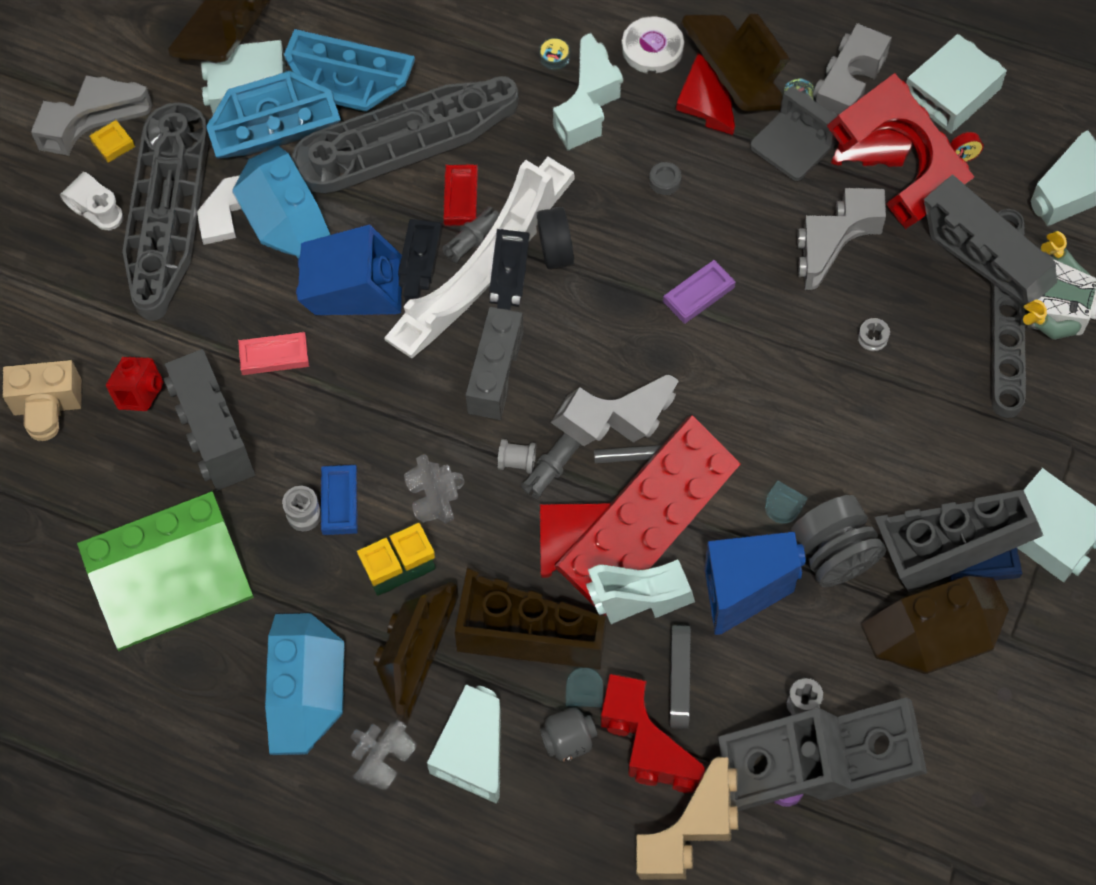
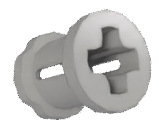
M501 439L498 453V470L511 467L524 469L528 474H531L534 471L537 444L530 443L529 446L508 443L507 439Z
M803 678L797 680L792 685L787 699V710L791 713V716L820 708L823 700L821 686L812 679ZM802 695L809 697L808 705L801 703Z

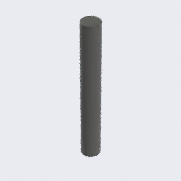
M662 445L594 450V461L596 464L650 460Z

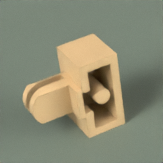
M72 360L3 367V399L13 415L24 414V427L31 438L37 441L50 440L58 433L61 411L81 409L82 379Z

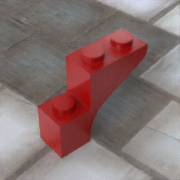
M610 674L601 715V727L607 728V731L614 735L627 736L629 733L636 734L629 766V776L635 777V781L643 785L655 786L657 782L672 785V788L676 791L693 793L694 790H697L705 775V768L698 760L651 722L644 704L646 681Z

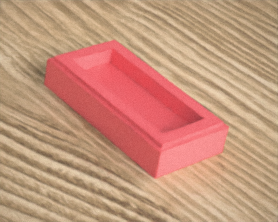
M305 332L238 340L242 375L309 367Z

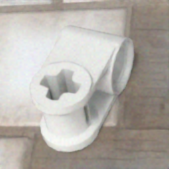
M82 172L60 194V197L70 209L84 216L102 230H113L120 226L123 221V212L116 205L114 194L86 172Z

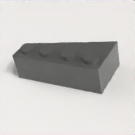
M953 174L924 199L931 239L1023 305L1036 299L1039 300L1057 283L1054 259L1048 253L1042 252Z
M201 349L165 363L169 376L163 378L170 396L177 395L181 404L176 405L175 409L181 424L189 423L192 430L186 436L193 453L200 451L203 460L197 463L205 482L212 479L216 491L255 476L243 441L204 350Z
M1024 490L975 498V501L956 504V502L942 504L941 508L920 511V509L905 511L903 515L888 517V515L875 517L898 575L908 592L917 590L1044 536Z

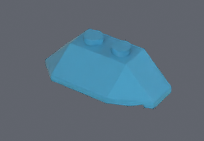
M294 29L284 53L292 72L320 86L331 89L335 104L368 111L404 87L415 62V56Z
M287 71L228 89L206 128L216 158L251 155L301 140L309 134L330 127L341 120L331 89L320 86L296 73Z
M276 146L248 160L232 189L233 195L261 244L280 252L297 256L299 259L301 243L330 235L317 202L289 153L281 147Z
M311 613L275 614L269 632L265 708L270 755L308 754L314 747V744L343 714L345 643Z

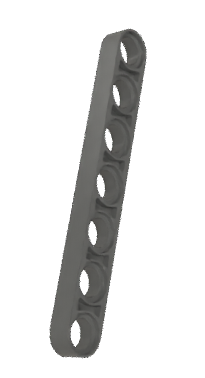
M1003 209L998 212L1005 220L1012 221L1016 225L1017 230L1024 235V219L1019 212L1013 209ZM991 282L992 409L999 416L1013 418L1020 413L1026 399L1025 323L1023 322L1025 309L1022 303ZM1010 305L1015 308L1017 315L1005 317L1001 314L999 307ZM1003 334L1012 335L1017 340V345L1007 347L1000 342L999 337ZM1011 364L1016 368L1018 374L1013 377L1005 376L1000 372L999 366ZM1003 394H1010L1017 399L1018 404L1014 407H1006L1000 402L999 397Z

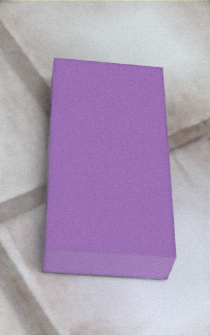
M713 260L665 294L663 302L685 324L734 289L736 282Z

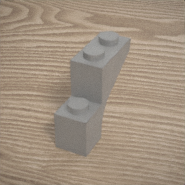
M86 76L74 106L64 102L53 103L43 101L31 133L39 150L69 156L75 142L85 132L96 127L108 125L115 120L121 122L149 114L153 105L146 86L134 82L113 81L106 77Z
M845 188L842 201H837L836 216H806L804 228H798L797 247L803 248L804 256L799 257L798 276L804 277L805 290H814L819 287L847 242L862 235L882 234L886 218L884 189Z
M665 375L616 400L597 398L579 387L567 395L551 423L583 446L594 440L600 441L610 426L632 442L644 436L649 438L660 423L657 417L661 410H666L676 396L673 390L678 380L671 375Z

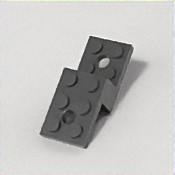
M907 697L839 717L816 708L718 737L722 758L728 757L730 769H737V792H730L731 806H737L738 811L800 794H807L825 801L927 774L913 703ZM887 735L889 747L886 752L877 755L874 750L875 741L878 737ZM765 755L768 761L767 768L763 773L757 775L754 771V763L759 756Z

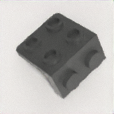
M791 85L783 94L781 112L751 141L750 148L792 180L800 181L838 143V140L827 127L837 117V114L832 110L825 109L815 102L809 94L801 92Z

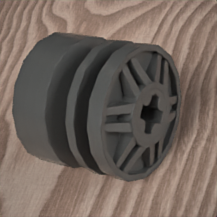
M854 495L840 496L820 504L802 516L791 529V532H795L797 544H803L805 556L813 555L808 565L812 571L816 572L815 578L822 587H832L857 577L875 565L885 555L887 550L880 539H876L878 535L873 527H864L868 517Z

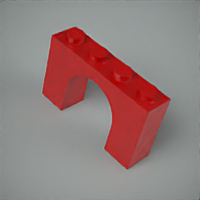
M896 73L839 114L827 125L845 151H848L867 135L879 129L899 131L911 140L919 156L918 174L908 187L886 203L905 229L926 215L924 199L952 174L963 184L968 183L974 178L973 174L969 171L966 161L960 158L953 150L947 136L937 129L931 121L927 110L918 104L910 93L908 85L903 80H900Z

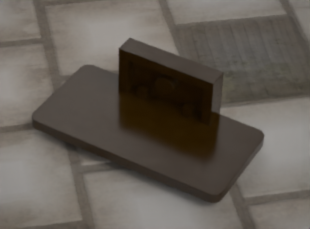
M204 0L168 48L169 55L183 60L197 59L213 63L227 61L270 0Z
M749 14L738 31L725 15H685L681 23L687 30L688 36L694 40L704 59L712 66L718 75L719 81L725 85L739 108L745 111L781 109L783 94L774 81L790 58L759 14Z

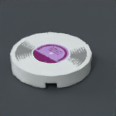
M654 16L641 18L631 23L624 32L622 39L623 56L630 66L640 72L648 73V70H656V73L665 72L675 67L682 58L684 48L683 34L676 24L665 18Z

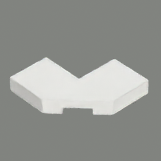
M240 176L223 179L197 211L204 245L236 238L231 211L240 210L241 207L233 195L232 189Z

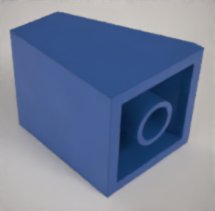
M371 225L301 243L300 257L298 259L299 285L296 289L298 301L314 315H380L401 313L402 287H399L398 270L402 254Z
M795 532L708 541L704 571L715 635L723 634L794 592L797 579L802 578L801 566L805 565L803 544H797Z

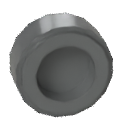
M661 162L651 169L649 183L652 190L657 194L670 195L680 188L681 171L673 163Z

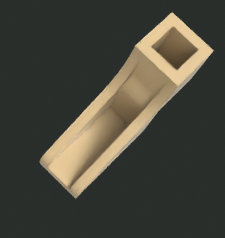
M728 757L716 758L711 762L684 814L674 826L656 834L637 835V875L640 879H686V869H693L692 845H686V841H731V830H738V807L731 806L730 792H737V769H730Z

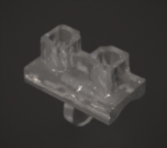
M426 454L417 457L418 466L404 473L406 485L411 492L417 493L425 490L426 497L412 504L415 517L421 522L436 518L444 523L454 520L449 500L452 501L458 498L457 490L465 483L463 475L456 472L452 473L449 465L439 467V464L429 462Z
M399 720L391 723L378 742L375 739L381 732V729L375 724L371 725L366 734L360 730L353 732L351 738L358 745L351 755L360 761L367 751L370 752L353 777L361 784L369 782L382 790L390 786L397 772L382 762L390 751L404 762L418 745L404 732L407 727Z

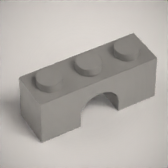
M856 24L851 35L847 33L844 35L839 47L840 54L838 58L835 56L831 58L826 70L828 75L825 81L822 79L818 81L813 92V97L817 98L816 102L825 109L832 110L838 116L861 99L864 95L866 83L858 81L852 76L860 74L875 79L888 56L892 37Z

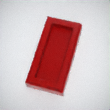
M445 165L444 226H462L466 222H472L477 217L478 165Z

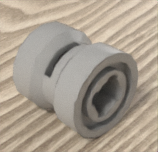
M295 486L284 494L282 505L287 521L292 528L302 532L309 531L320 523L321 509L317 496L312 489L306 486Z

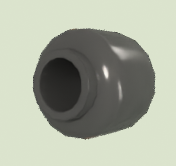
M575 707L548 716L544 723L545 727L540 729L549 757L555 756L561 762L589 753L592 749L591 738L597 736L591 716L583 717L581 711Z

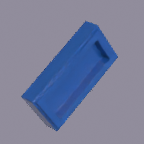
M356 465L321 467V531L323 535L358 533Z

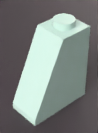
M1089 131L1083 132L1037 183L1031 199V205L1035 214L1039 217L1041 216L1047 226L1096 206V141Z
M466 685L427 762L430 774L497 804L500 797V699L496 698L497 695L486 687L477 686L475 689Z

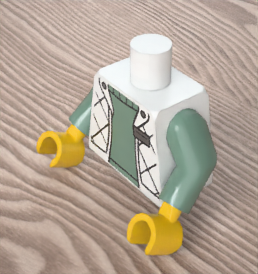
M1056 231L1046 236L1049 241L1041 245V251L1049 255L1053 254L1052 258L1056 263L1057 283L1039 300L1036 299L1025 304L1024 309L1030 313L1023 316V322L1028 325V328L1040 330L1053 340L1082 335L1090 318L1096 320V278L1092 277L1076 262L1066 249L1067 242L1063 233Z

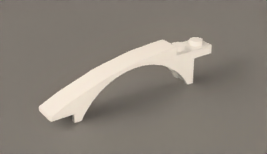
M549 157L545 159L539 168L525 160L519 168L511 193L499 217L475 253L440 288L424 297L410 299L404 306L405 314L386 335L385 341L410 358H413L436 339L490 286L497 229L530 233V241L537 233V212L551 209L575 179L574 172Z

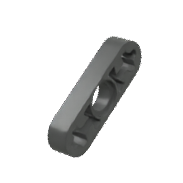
M672 625L670 728L689 729L690 626Z

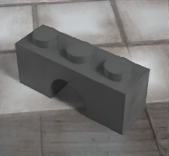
M489 307L466 392L468 414L501 420L509 391L508 380L511 363L517 360L524 334L523 313Z

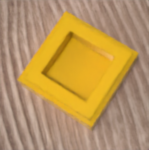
M117 120L89 135L91 142L107 163L135 147L133 140Z

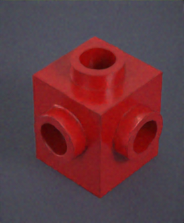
M122 357L105 386L118 410L148 411L164 382L152 358Z

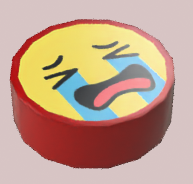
M975 132L962 133L954 138L950 144L957 155L966 162L980 155L984 147L979 135Z

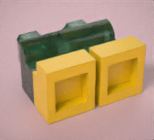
M420 523L391 535L392 548L387 538H384L357 551L362 566L377 596L385 594L436 569L433 562L435 552Z

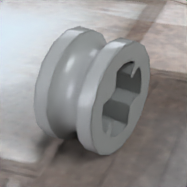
M878 318L865 320L860 327L858 341L866 350L879 351L888 342L890 328L887 323ZM870 329H873V333H875V330L881 333L878 341H875V337L872 340L867 337Z

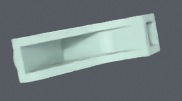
M591 33L581 38L580 78L576 93L565 103L553 108V127L567 150L601 136L604 114L600 106L620 98V84L623 83L622 74L616 65H611L604 45L597 43Z
M679 560L647 570H633L608 565H598L588 569L592 582L587 583L586 586L592 601L596 606L598 614L606 613L611 624L649 608L652 609L655 618L695 602Z

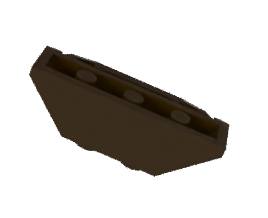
M966 576L900 599L862 623L861 627L876 659L887 660L901 667L928 674L993 651L1009 609L994 578Z
M449 582L404 602L399 614L393 613L389 621L387 633L390 636L386 645H380L376 652L374 666H376L379 680L400 725L406 727L408 725L459 598L457 584Z

